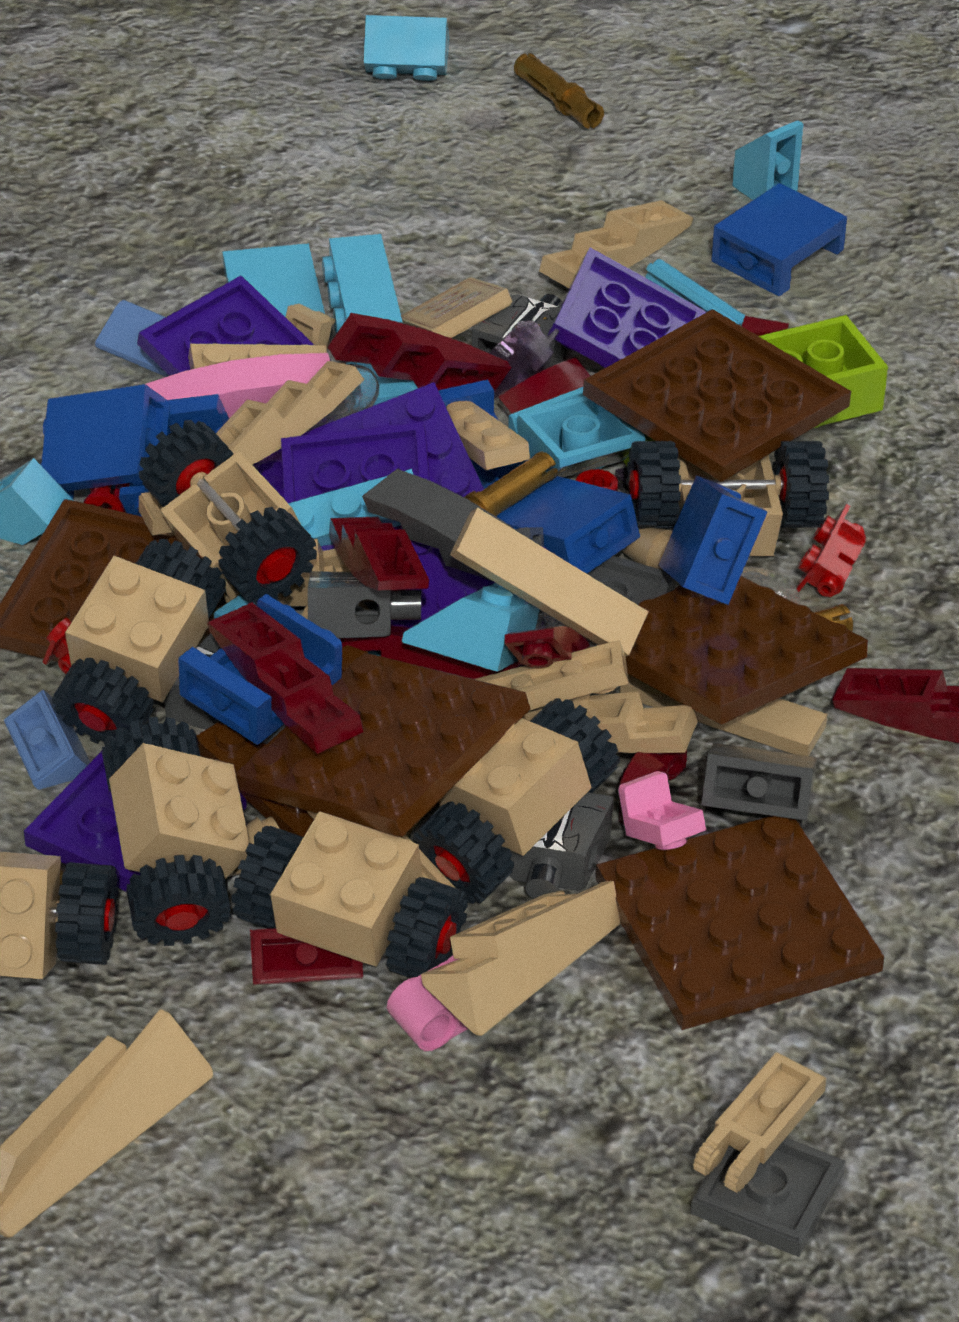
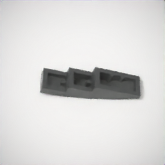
M400 469L393 471L362 496L368 512L400 522L410 540L439 549L446 566L490 580L450 556V553L470 512L477 507L511 527L503 520L470 500L432 481Z

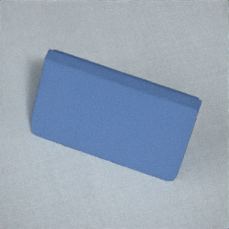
M121 300L96 339L95 346L160 375L169 376L137 345L139 332L165 317L126 300Z
M45 690L40 691L4 719L32 783L38 790L74 780L90 763L73 725L67 726L62 721L65 715L56 713L54 709L56 705L52 703L53 697Z

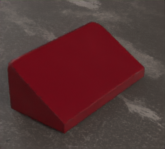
M276 928L250 930L253 986L363 979V964L360 961L279 934Z

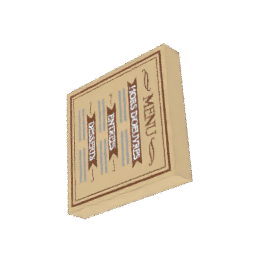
M469 277L401 315L404 324L453 338L510 306L512 299L507 288Z

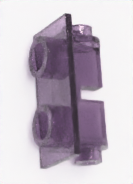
M520 321L489 352V354L508 361L512 367L495 390L494 399L505 389L508 391L526 380L529 373L525 370L529 367L536 372L550 358L554 351L549 345L559 333L557 328L546 337L535 321Z

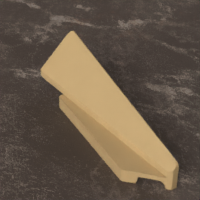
M614 881L600 882L598 885L578 894H565L563 890L543 894L451 936L453 957L458 960L422 973L423 986L472 1033L478 1036L484 1035L620 924Z
M160 1009L127 1050L125 1044L107 1035L0 1146V1235L9 1238L13 1237L212 1079V1067L170 1013Z

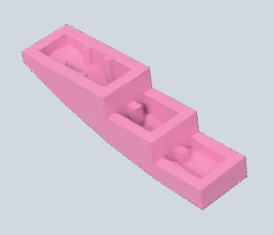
M328 353L279 354L232 360L183 371L146 383V385L167 400L218 394L230 419L247 399L266 404L287 380L307 384L327 361H330Z

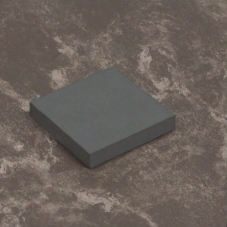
M785 1138L764 1164L759 1163L753 1178L748 1184H745L744 1188L736 1193L725 1187L724 1181L729 1166L734 1162V1159H737L740 1151L728 1146L722 1161L709 1175L707 1174L692 1199L691 1214L800 1257L844 1175L846 1161Z

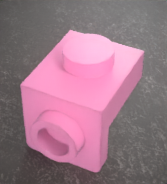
M656 771L623 783L618 788L626 836L655 844L657 849L667 850L683 846L687 842V837L706 830L703 810L672 802L666 773Z

